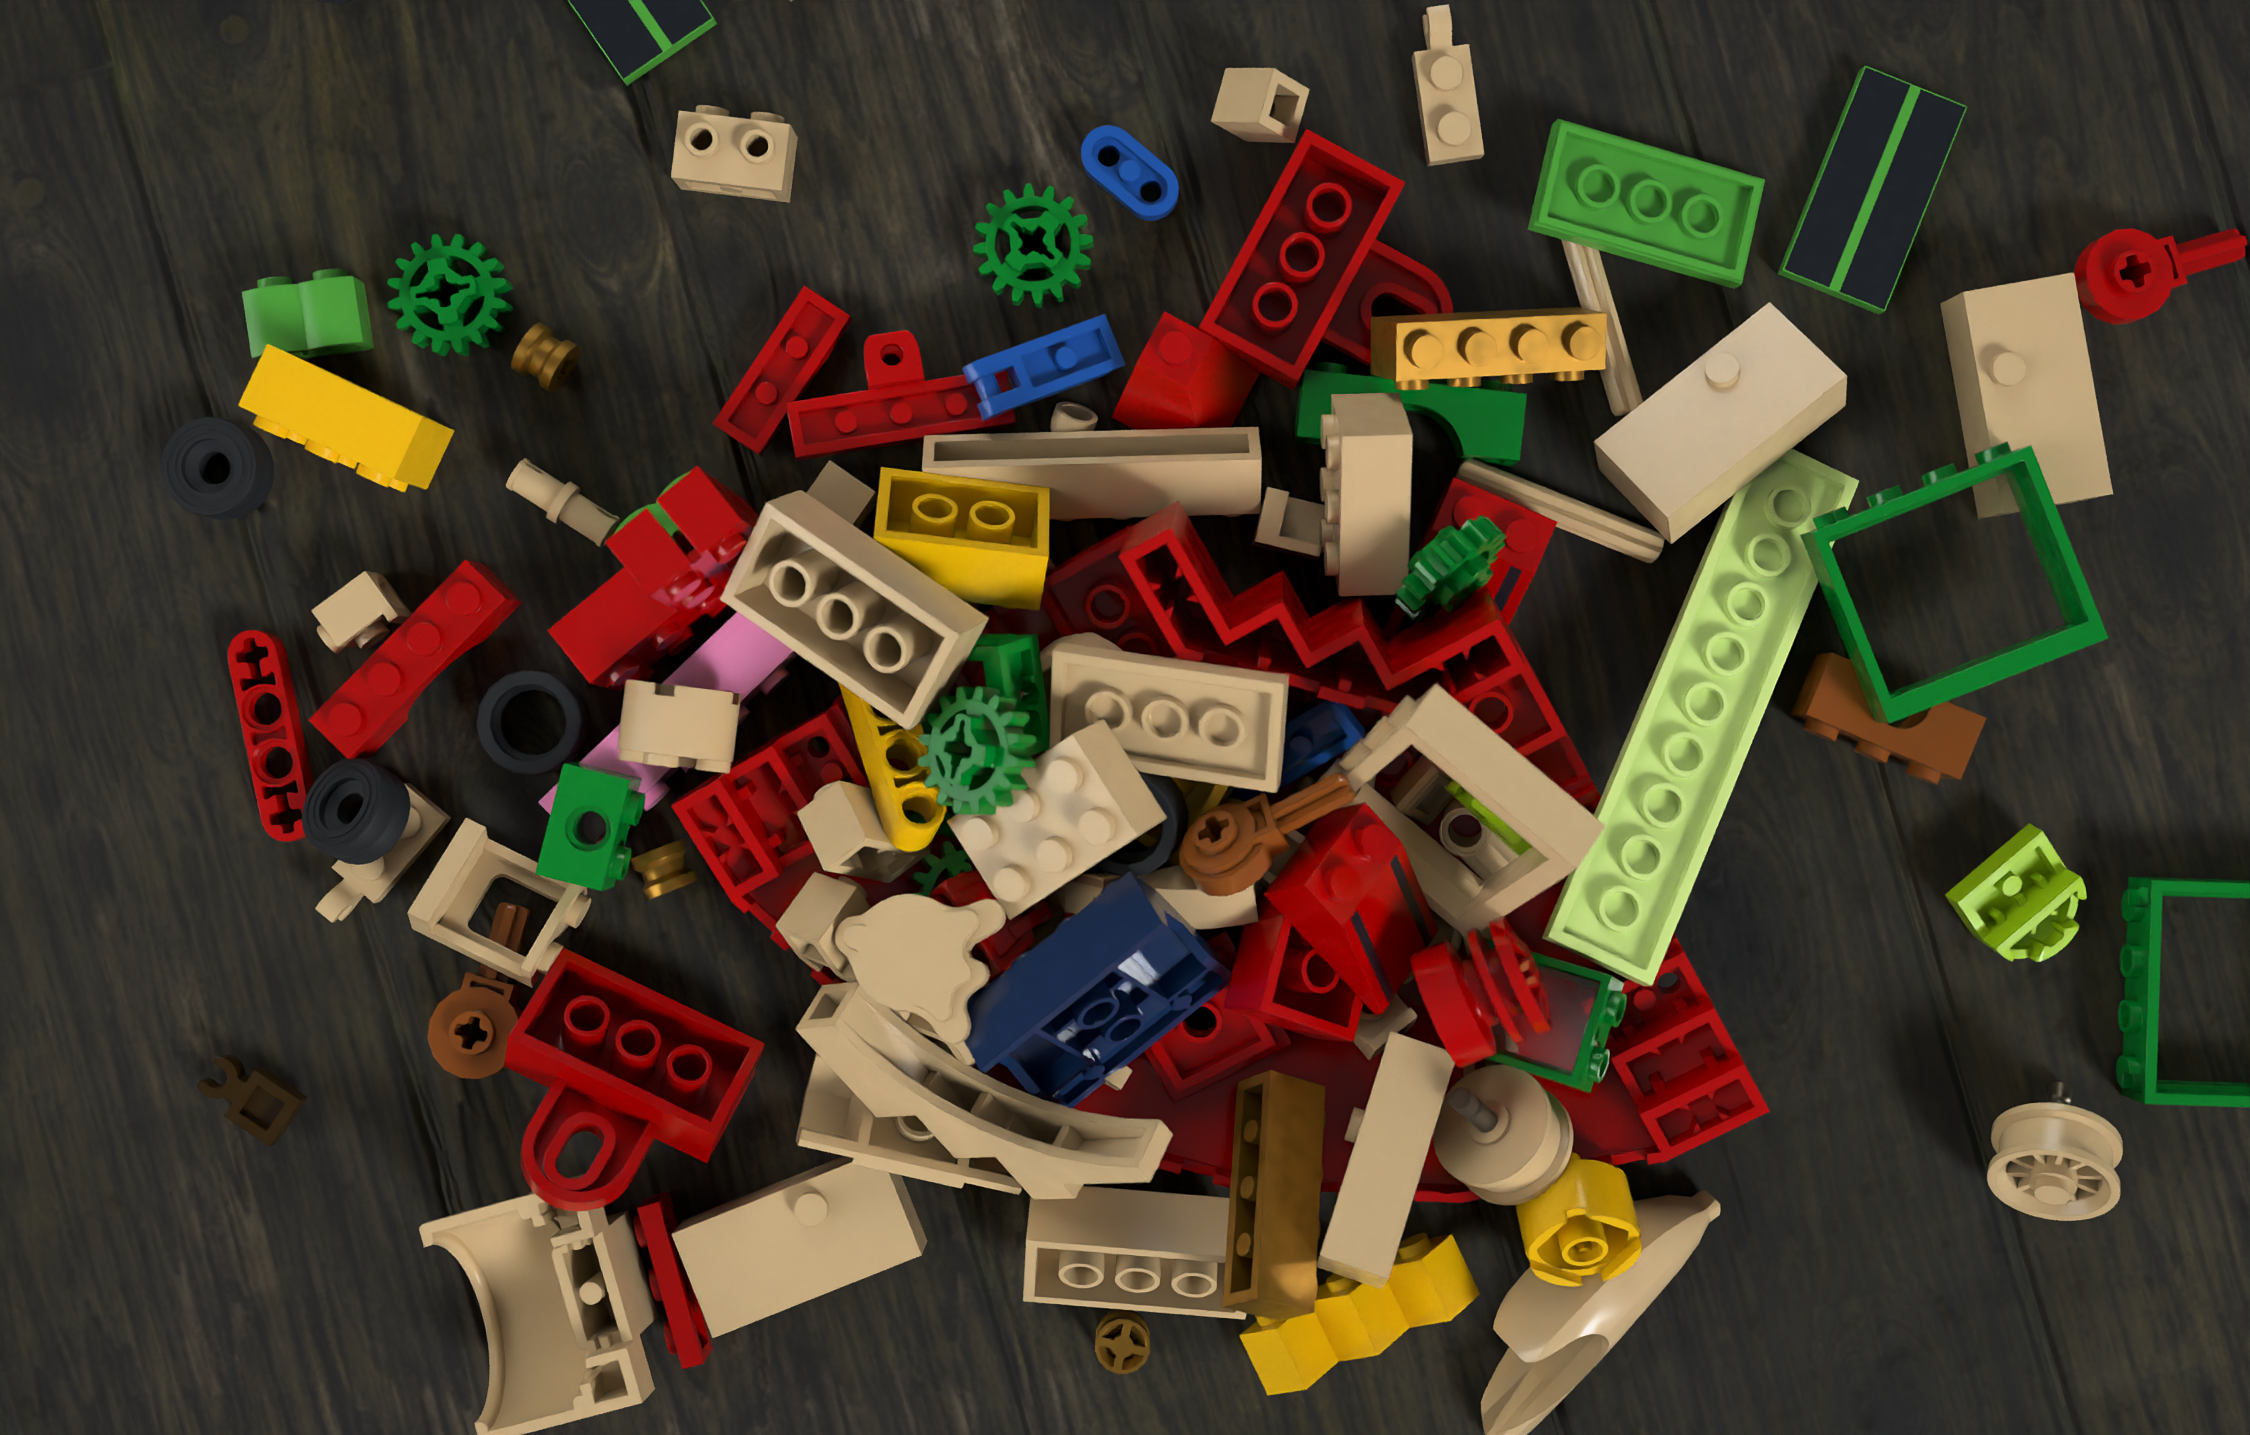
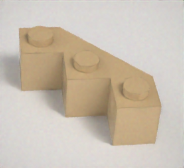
M814 872L775 926L796 955L817 972L825 965L830 967L838 977L846 982L857 981L848 957L836 945L835 934L839 924L844 919L860 916L871 909L865 900L867 893L858 883L850 878L840 876L836 880ZM985 983L981 988L988 986L990 983ZM889 1008L923 1037L967 1066L973 1067L976 1063L964 1041L959 1044L946 1043L940 1039L932 1025L920 1015Z

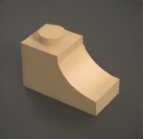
M839 780L829 783L815 793L813 801L797 812L824 871L890 883L931 852L928 845L919 851L906 852L891 844L883 830L871 788Z

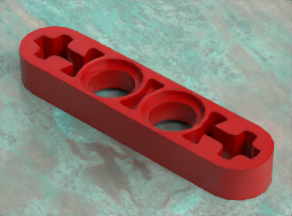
M246 630L237 634L231 641L228 648V664L261 822L265 831L276 840H301L306 838L302 827V819L294 822V831L290 824H281L279 814L286 812L288 809L286 795L279 794L273 796L272 787H288L297 783L298 792H287L286 794L290 808L300 809L302 813L306 797L314 784L287 652L283 642L275 634L261 630ZM254 641L257 646L267 647L268 657L260 660L262 677L275 676L276 684H258L251 687L250 679H261L257 663H248L246 660V653L254 650ZM266 693L275 695L281 703L280 717L270 725L262 723L255 713L257 700ZM279 746L285 748L293 759L290 773L281 779L274 777L266 766V758L269 752Z

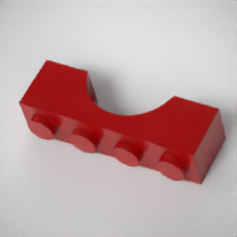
M465 559L323 704L309 721L347 759L371 758L408 720L409 710L423 690L455 659L470 648L484 642L512 614L522 601L483 563Z

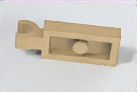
M1449 4L1427 7V15L1422 16L1427 50L1417 51L1412 55L1427 166L1481 159L1484 155V147L1469 44L1452 46V20Z
M404 783L410 796L409 819L403 834L393 848L378 860L368 864L355 865L337 860L331 867L344 879L331 889L315 908L331 923H334L337 918L343 921L363 896H366L373 903L381 902L452 819L411 783Z

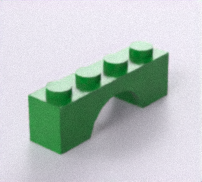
M1329 362L1315 363L1314 370L1304 369L1300 377L1293 443L1321 445V415L1331 414L1332 394L1399 392L1405 411L1415 412L1431 419L1445 432L1451 442L1456 460L1463 461L1464 459L1473 458L1485 464L1512 466L1520 461L1527 394L1512 392L1513 384L1485 380L1481 381L1479 388L1447 386L1446 378L1429 379L1428 389L1399 390L1395 389V381L1371 374V369L1369 376L1347 374L1348 366Z

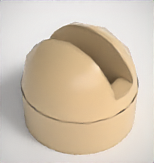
M1067 401L1059 402L1056 404L1051 418L1050 430L1051 432L1094 431L1098 417L1092 410L1083 405Z

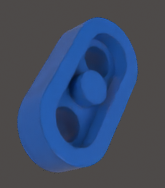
M1101 126L1092 130L1086 136L1081 147V161L1085 173L1091 180L1133 215L1142 220H1160L1172 212L1178 200L1179 185L1176 175L1166 164L1129 133L1117 126ZM1105 150H1113L1118 154L1119 161L1114 166L1107 167L1099 162V155ZM1147 185H1154L1160 189L1161 197L1155 202H1147L1141 197V190Z

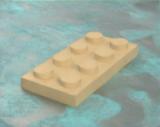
M1059 642L1052 650L1049 750L1070 735L1104 719L1138 772L1276 793L1281 784L1289 675Z

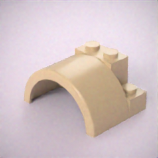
M585 1174L578 1175V1176H575V1177H571V1178H569V1179L580 1178V1177L584 1176ZM532 1191L527 1195L428 1221L420 1226L419 1231L424 1247L439 1245L448 1250L461 1264L473 1286L481 1308L488 1341L490 1372L486 1403L482 1414L474 1423L477 1435L527 1434L643 1403L655 1390L640 1334L658 1317L629 1211L609 1216L605 1215L604 1207L590 1211H567L544 1202Z

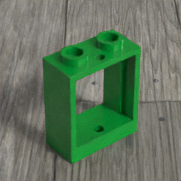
M980 634L966 661H983L986 687L999 689L1000 695L1015 697L1017 701L1013 712L1028 713L1030 719L1022 728V731L1025 735L1036 736V742L1029 747H1025V756L1029 757L1049 749L1050 725L1037 634ZM1021 689H1022V691H1023V697H1022V699L1020 698V690H1021ZM951 690L947 696H952ZM940 708L939 712H937V713H941V714H942V712H943V711H942V708ZM926 719L921 722L924 734H931L933 727Z

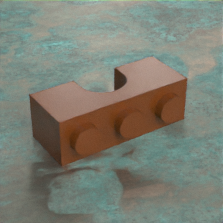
M1835 653L1815 655L1791 712V715L1807 721L1804 726L1805 731L1833 742L1836 741L1838 735L1857 742L1854 750L1856 753L1881 763H1887L1889 756L1908 764L1905 771L1906 774L1934 785H1938L1940 778L1961 780L1987 719L1946 701L1908 716L1905 721L1895 727L1887 723L1875 722L1851 660Z

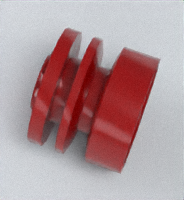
M1503 916L1489 921V928L1496 948L1491 950L1476 927L1467 930L1468 946L1472 956L1470 959L1463 961L1456 949L1447 940L1411 954L1410 960L1413 973L1427 1011L1448 1054L1459 1068H1464L1496 1054V1042L1492 1026L1501 1023L1508 1036L1517 1045L1526 1042L1525 1031L1519 1016L1523 1013L1526 1014L1530 1024L1539 1036L1553 1031V1023L1548 1007V992L1539 969L1526 943L1514 933Z

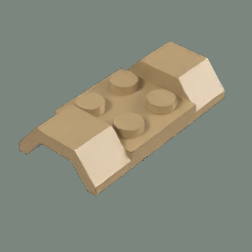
M816 1052L796 1137L798 1146L852 1157L851 1164L956 1188L962 1189L964 1183L1017 1195L1020 1194L1022 1186L996 1157L954 1158L916 1115L876 1117Z

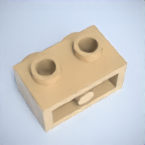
M709 105L696 106V112L679 111L671 178L681 190L790 203L798 137L791 125L784 123L782 116L767 112L751 113V119L729 117L730 112L728 110Z

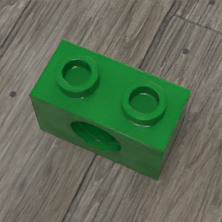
M579 762L563 763L535 874L599 891L614 887L616 880L622 881L627 873L631 859V848L625 847L629 826H636L638 824L645 804V793L638 792L642 778ZM591 811L600 814L606 822V834L599 843L589 840L583 831L584 818Z

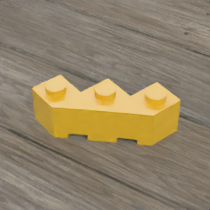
M1419 1233L1399 1243L1389 1279L1382 1289L1334 1273L1326 1279L1325 1284L1318 1287L1314 1313L1281 1321L1255 1315L1257 1321L1239 1336L1268 1396L1307 1390L1338 1362L1377 1356L1409 1328L1451 1321L1480 1295V1292L1452 1234L1429 1238L1427 1233Z

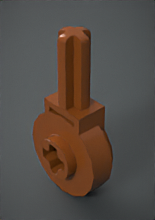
M1338 772L1274 805L1264 792L1245 803H1228L1212 808L1199 816L1188 828L1179 848V863L1195 887L1209 896H1229L1244 891L1261 879L1272 865L1274 857L1291 849L1286 834L1353 801L1355 798L1354 789L1347 776L1343 772Z
M500 903L497 907L488 939L519 954L530 911L519 905ZM482 963L478 973H465L461 989L450 993L437 1005L429 1020L428 1042L433 1057L444 1070L460 1078L482 1079L507 1069L504 1067L507 1038L522 1015L520 1007L516 1004L521 984L511 982V977ZM479 1023L480 1029L487 1031L485 1041H477V1036L469 1033L471 1024Z

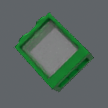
M1484 937L1490 950L1496 948L1493 940ZM1531 952L1548 992V1007L1553 1023V1031L1539 1036L1530 1024L1526 1014L1523 1013L1519 1016L1525 1031L1526 1042L1517 1045L1508 1036L1501 1023L1494 1025L1492 1030L1496 1042V1054L1485 1059L1591 1093L1593 1083H1600L1608 1067L1610 1051L1604 1047L1611 1026L1617 1027L1620 1024L1625 1012L1627 996L1621 993L1624 983L1612 975Z

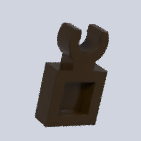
M230 1054L217 1056L213 1063L226 1072V1083L221 1085L208 1077L200 1080L197 1087L200 1092L212 1099L225 1097L232 1104L224 1114V1117L269 1147L278 1143L308 1097L264 1067L255 1069L250 1077H248L245 1073L244 1065L237 1057Z

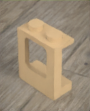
M465 818L407 913L413 930L533 988L540 974L546 975L564 947L558 943L568 926L577 928L589 909L591 898L586 896L587 887L536 875L537 862L488 839L486 827ZM497 878H508L557 902L556 907L526 957L473 932L468 927L469 920L492 882Z

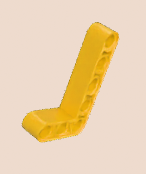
M966 602L976 610L980 605L979 603ZM839 683L883 830L891 844L896 848L906 852L919 851L932 841L946 813V806L939 805L936 802L940 789L926 788L924 785L925 780L931 774L930 767L918 766V759L928 754V746L918 741L919 735L924 734L922 725L920 723L907 730L892 719H884L877 716L871 709L874 706ZM896 758L902 760L908 765L910 770H897L889 764L887 759ZM914 810L919 812L927 823L917 824L911 822L906 818L903 811Z

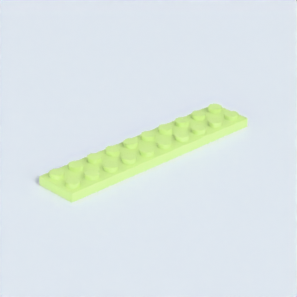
M1791 449L1726 500L1594 813V817L1603 823L1605 828L1579 867L1568 875L1542 939L1644 987L1653 985L1819 581L1800 535L1816 529L1813 518L1843 506L1848 510L1859 480ZM1835 541L1829 543L1831 549Z

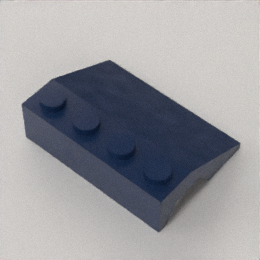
M1129 871L1122 878L1106 885L1101 891L1100 896L1076 915L1064 919L1057 926L1055 932L1033 950L1018 956L1013 961L1011 967L992 983L978 989L967 1000V1011L971 1021V1031L964 1042L979 1070L986 1073L999 1062L1008 1067L1030 1095L1073 1108L1104 1084L1106 1077L1124 1068L1230 983L1233 968L1227 964L1221 955L1157 890Z

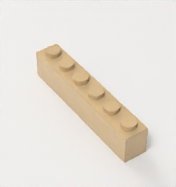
M1259 427L924 435L922 472L1050 487L1049 519L1059 521L1086 518L1125 520L1132 517H1149L1178 500L1187 516L1223 515L1226 517H1237L1242 514H1261L1262 456Z

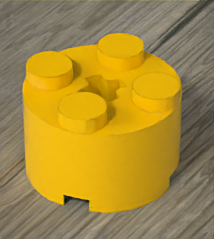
M1571 1152L1570 1159L1563 1173L1548 1190L1535 1199L1515 1205L1524 1249L1531 1269L1537 1277L1546 1282L1561 1286H1582L1581 1276L1600 1273L1602 1281L1609 1280L1628 1270L1641 1255V1232L1626 1174L1622 1169L1596 1160L1581 1159L1578 1154Z

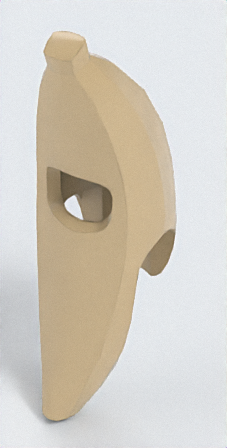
M1701 1189L1692 1197L1666 1195L1633 1201L1641 1232V1255L1628 1270L1612 1279L1602 1281L1600 1273L1581 1276L1582 1286H1561L1540 1279L1534 1274L1531 1266L1524 1272L1501 1302L1493 1325V1330L1509 1346V1349L1498 1364L1481 1400V1416L1485 1435H1527L1602 1360L1682 1268L1698 1246L1709 1222L1720 1215V1203L1711 1194Z

